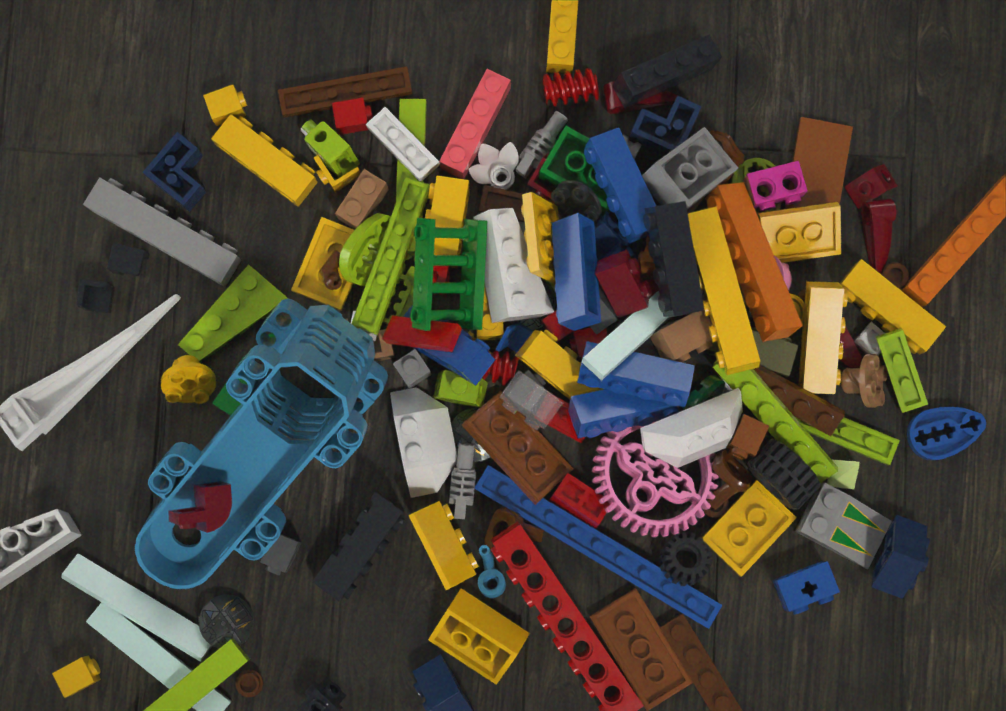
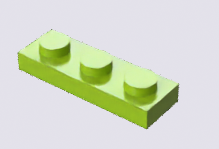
M900 328L876 336L901 412L904 413L928 405L903 329Z

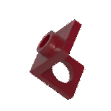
M549 153L542 158L528 182V185L536 189L537 195L547 200L549 198L552 199L551 193L555 190V187L539 179V172Z
M885 164L872 168L846 185L845 189L859 209L864 202L872 201L898 185ZM882 173L885 175L888 182H886V180L883 178Z

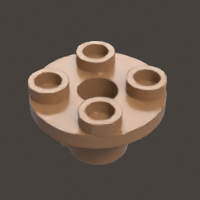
M866 354L861 361L860 368H846L842 372L841 386L843 391L847 394H861L862 401L868 408L883 406L885 402L883 381H886L888 377L886 366L881 365L878 355Z

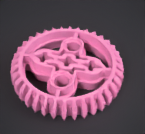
M637 425L628 427L620 432H607L609 437L603 436L600 440L604 446L596 448L600 455L593 458V461L600 464V466H594L592 472L600 474V476L593 478V483L601 484L600 487L595 489V493L600 494L603 492L604 497L599 500V503L603 504L606 501L610 503V506L605 511L606 513L612 510L616 512L612 518L614 521L620 517L623 518L621 522V527L623 528L631 523L630 531L633 533L641 527L640 533L642 536L647 535L650 529L652 537H657L659 530L662 537H666L669 535V530L673 535L679 533V528L683 531L689 528L688 523L695 525L697 523L696 517H704L705 514L702 509L708 510L711 507L706 499H715V495L710 491L718 488L716 483L711 482V480L719 478L716 473L712 472L713 463L710 462L714 458L715 453L698 459L701 484L697 494L694 482L689 475L655 457V461L652 460L653 455L645 452L643 445L636 442H628L624 445L619 444L626 435L644 426ZM613 452L616 453L619 468L633 478L626 490V501L630 507L629 509L621 503L611 485L609 467ZM632 453L635 455V459H634V460H635L636 462H634V463H631V462H630V459H631L630 454H632ZM654 468H656V469L658 470V472H657L658 477H657V478H654V477H653V474H654L653 469H654ZM677 483L681 485L680 493L676 492L677 486L675 484ZM637 489H641L647 494L646 502H642L637 498ZM660 497L674 504H683L688 501L692 503L680 515L665 520L646 519L636 514V512L651 510L657 504Z

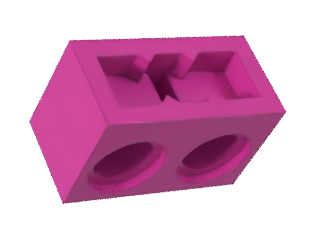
M799 161L748 173L743 179L754 208H759L760 212L775 208L777 203L785 202L786 205L800 202L801 197L807 192ZM785 179L791 180L794 183V190H787L783 186L782 181ZM757 187H766L769 191V196H760L757 192Z

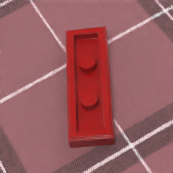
M392 315L382 339L387 344L453 352L462 328L457 323L431 321L430 331L412 328V321L409 317Z

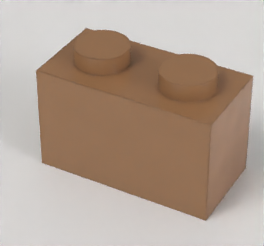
M364 169L335 214L338 220L355 230L363 221L373 215L389 190L387 183Z
M703 311L695 312L650 336V339L661 358L684 362L691 358L689 352L696 349L699 354L713 346L710 342L712 340L708 328L712 326V322L709 316L705 317Z

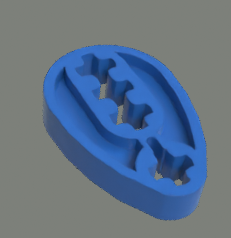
M939 407L925 410L915 415L910 421L907 428V441L912 451L923 459H944L959 453L976 441L986 428V420L981 413L966 408ZM969 417L978 422V425L974 427L975 431L971 427L961 429L960 425L969 422ZM944 424L946 427L952 428V432L949 433V439L947 435L937 436V442L933 438L923 441V446L921 442L915 441V437L919 434L918 431H920L921 435L931 432V427L934 431L944 429Z

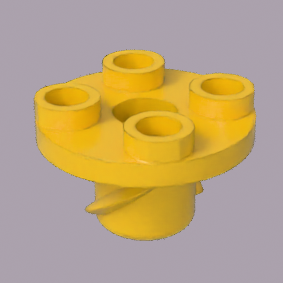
M184 355L174 360L172 367L168 368L161 377L162 392L165 394L166 400L171 403L195 402L203 404L209 400V396L216 387L214 372L208 366L201 364L192 355Z

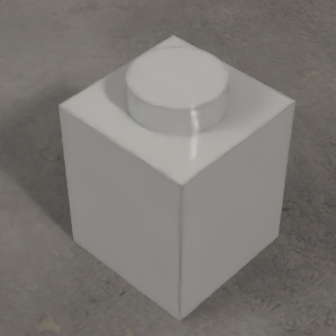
M416 349L393 363L409 389L432 375Z

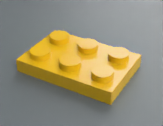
M533 192L522 194L523 205L521 206V212L525 220L524 239L528 250L526 258L527 267L530 273L556 284L553 266L554 249L551 237L553 234L552 222L559 220L558 207Z
M838 202L758 213L759 221L773 255L779 258L782 263L841 254V211Z
M321 217L291 291L342 311L353 283L343 278L340 267H338L342 285L339 289L330 290L324 285L321 268L334 250L341 253L344 244L354 232V229Z
M755 480L749 489L702 536V539L733 571L742 577L797 517L758 480Z

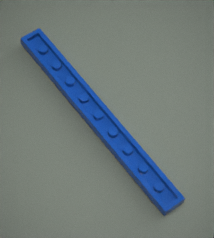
M489 465L474 488L507 509L519 513L522 518L707 629L710 628L722 607L720 603L688 584L680 586L681 581H678L677 584L672 583V576L668 579L664 576L667 573L666 571H661L658 566L546 499L542 498L535 505L511 478Z

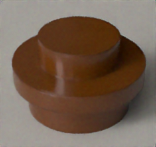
M245 670L236 679V689L244 697H254L263 688V678L256 670Z

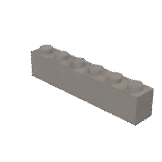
M99 177L83 203L86 208L226 287L241 262V259L236 255L237 250L226 243H223L222 246L213 242L215 237L203 230H200L199 233L190 229L192 224L180 217L174 220L167 216L169 211L157 204L151 207L145 203L146 198L134 191L128 194L122 190L124 186L111 178L107 182Z

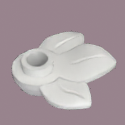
M509 142L499 151L490 145L481 144L478 153L480 164L469 168L471 177L479 184H490L492 187L504 190L509 189L515 180L513 171L519 163L516 147L513 143ZM499 174L507 176L504 182L497 181Z

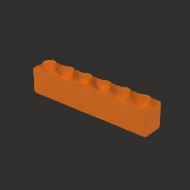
M1006 174L994 184L901 289L902 292L921 307L927 305L1006 217Z
M740 182L718 185L705 197L708 208L717 207L736 277L755 322L756 329L762 342L787 338L803 325L745 184Z

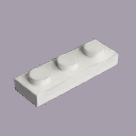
M386 107L366 124L371 133L419 181L422 182L440 165L439 161Z

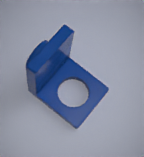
M515 322L506 328L496 350L500 352L508 347L518 352L533 331L521 323Z

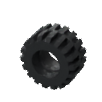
M770 439L757 452L756 456L747 462L753 476L783 505L793 510H798L821 486L813 470L789 447L774 439Z

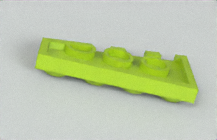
M248 264L178 345L189 355L195 356L201 363L228 344L237 335H241L257 321L271 314L282 300L288 298Z

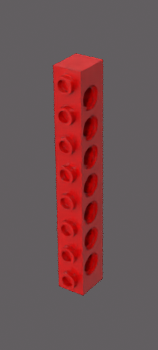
M517 521L493 537L491 541L494 547L490 550L499 563L503 560L510 568L506 573L513 584H521L525 590L521 595L530 608L534 605L540 612L537 619L545 631L551 628L556 636L552 641L560 653L566 650L571 658L567 663L577 676L580 673L583 675L586 682L582 685L590 697L597 696L602 703L598 706L599 710L638 711L644 705L521 524ZM516 550H523L526 554L525 559L520 563H515L511 560V556ZM531 573H539L541 579L538 584H527V577ZM546 596H555L556 603L550 608L543 607L542 602ZM563 618L571 619V626L566 630L558 629V623ZM585 641L587 645L584 651L579 653L573 651L576 642ZM595 663L601 664L602 669L598 674H589L591 665ZM616 686L617 691L612 697L604 696V691L607 687Z

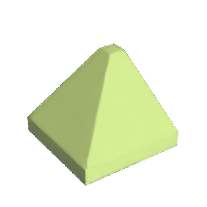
M832 460L838 466V472L827 478V484L837 488L854 489L860 462Z

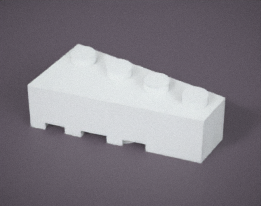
M490 209L474 216L473 218L476 220L488 221L485 286L492 323L539 318L554 313L541 277L530 273L527 267V244L514 209Z
M55 509L28 519L16 526H9L0 530V590L82 535L68 512Z

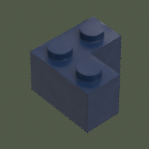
M677 96L667 119L642 108L631 131L629 140L634 143L639 142L643 147L665 156L687 140L702 106Z
M176 132L143 173L150 181L189 212L206 193L204 188L188 175L203 157V154L185 137Z
M605 210L594 224L597 261L628 250L631 258H636L638 261L640 246L636 242L629 244L627 238L620 233L618 223Z
M899 515L895 516L885 535L884 552L873 568L872 588L903 599L908 589L913 590L918 573L925 571L929 561L926 551L930 539L927 538L926 525Z
M441 654L412 671L417 680L413 685L419 696L426 699L422 703L426 711H475Z

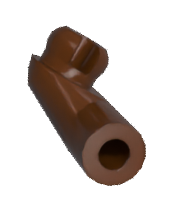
M337 250L333 251L321 268L324 285L330 290L339 289L342 285L338 271L340 252Z

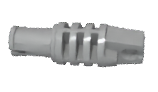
M555 111L545 127L537 130L519 156L521 162L516 168L518 175L526 179L533 169L537 168L542 158L551 152L557 141V135L568 121L567 117L562 113Z
M459 443L456 467H453L451 474L449 504H455V519H465L466 505L473 506L476 471L473 468L474 444Z

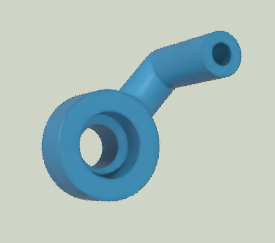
M482 545L479 548V553L483 559L484 571L478 578V587L484 596L496 598L504 592L506 581L503 574L495 569L490 548L487 545ZM490 581H496L497 587L494 589H489L488 583Z

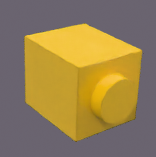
M234 85L203 95L211 118L216 126L222 125L230 114L237 119L240 116H246L243 108L248 106L243 92H237Z
M89 655L81 657L52 673L64 698L72 696L101 680L98 675L101 673L99 665L94 659H90Z

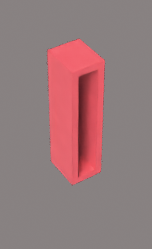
M486 69L439 161L440 169L460 179H465L469 168L479 152L481 144H483L511 89L510 79Z

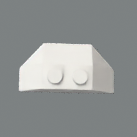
M417 387L391 392L395 427L410 496L413 498L438 493L457 463V452L448 407Z
M734 389L640 428L644 451L679 468L726 448L742 414L740 389Z

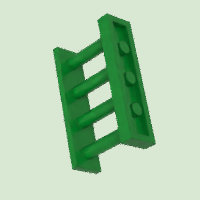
M417 218V224L414 229L416 246L413 308L410 313L412 328L430 331L431 321L459 320V325L462 328L482 330L488 221L464 219L463 228L435 227L436 219ZM435 238L463 239L462 255H434ZM433 266H461V281L433 282ZM432 293H460L459 310H431Z

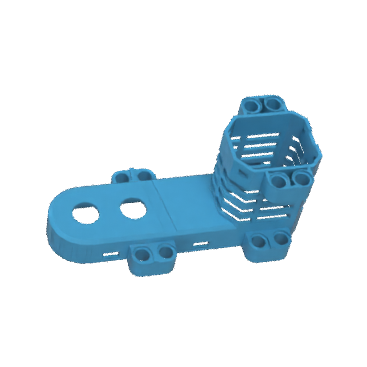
M292 299L282 300L257 332L256 341L258 345L251 348L226 383L228 393L241 403L202 451L186 442L175 443L155 467L148 479V485L162 500L149 515L136 538L135 554L140 567L156 582L174 589H189L204 583L233 550L249 560H258L263 557L277 541L286 523L284 513L274 502L306 465L315 457L329 468H339L361 445L367 431V422L361 414L366 412L382 393L388 379V374L380 364L374 361L376 355L373 338L362 329H357L330 305L310 306L308 309H305ZM281 312L289 314L291 319L285 318ZM266 331L273 333L275 338L268 336ZM254 358L260 359L264 364L257 363ZM298 366L336 396L334 398L309 397L281 376L280 367ZM313 368L320 372L322 375H324L326 378H328L330 381H332L334 384H332L323 376L314 371ZM238 378L245 380L247 384L241 383ZM369 379H375L379 384H373ZM357 397L360 398L363 402H357ZM259 415H260L261 417H263L265 420H267L269 423H271L272 425L268 424L266 421H264L262 418H260ZM297 422H299V423H315V424H298ZM278 429H279L280 431H282L284 434H286L288 437H290L291 439H314V440H290L288 437H286V436L283 435L281 432H279ZM292 429H294L295 431H317V432H294ZM348 429H354L357 433H352ZM331 448H336L340 452H335ZM217 481L231 484L232 508L226 522L212 532L206 533L200 530L201 540L197 544L185 545L180 543L173 534L175 524L169 522L168 511L195 507V484Z

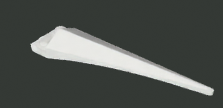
M178 294L173 295L101 346L46 378L11 395L0 405V426L15 447L23 451L42 433L46 435L181 297Z

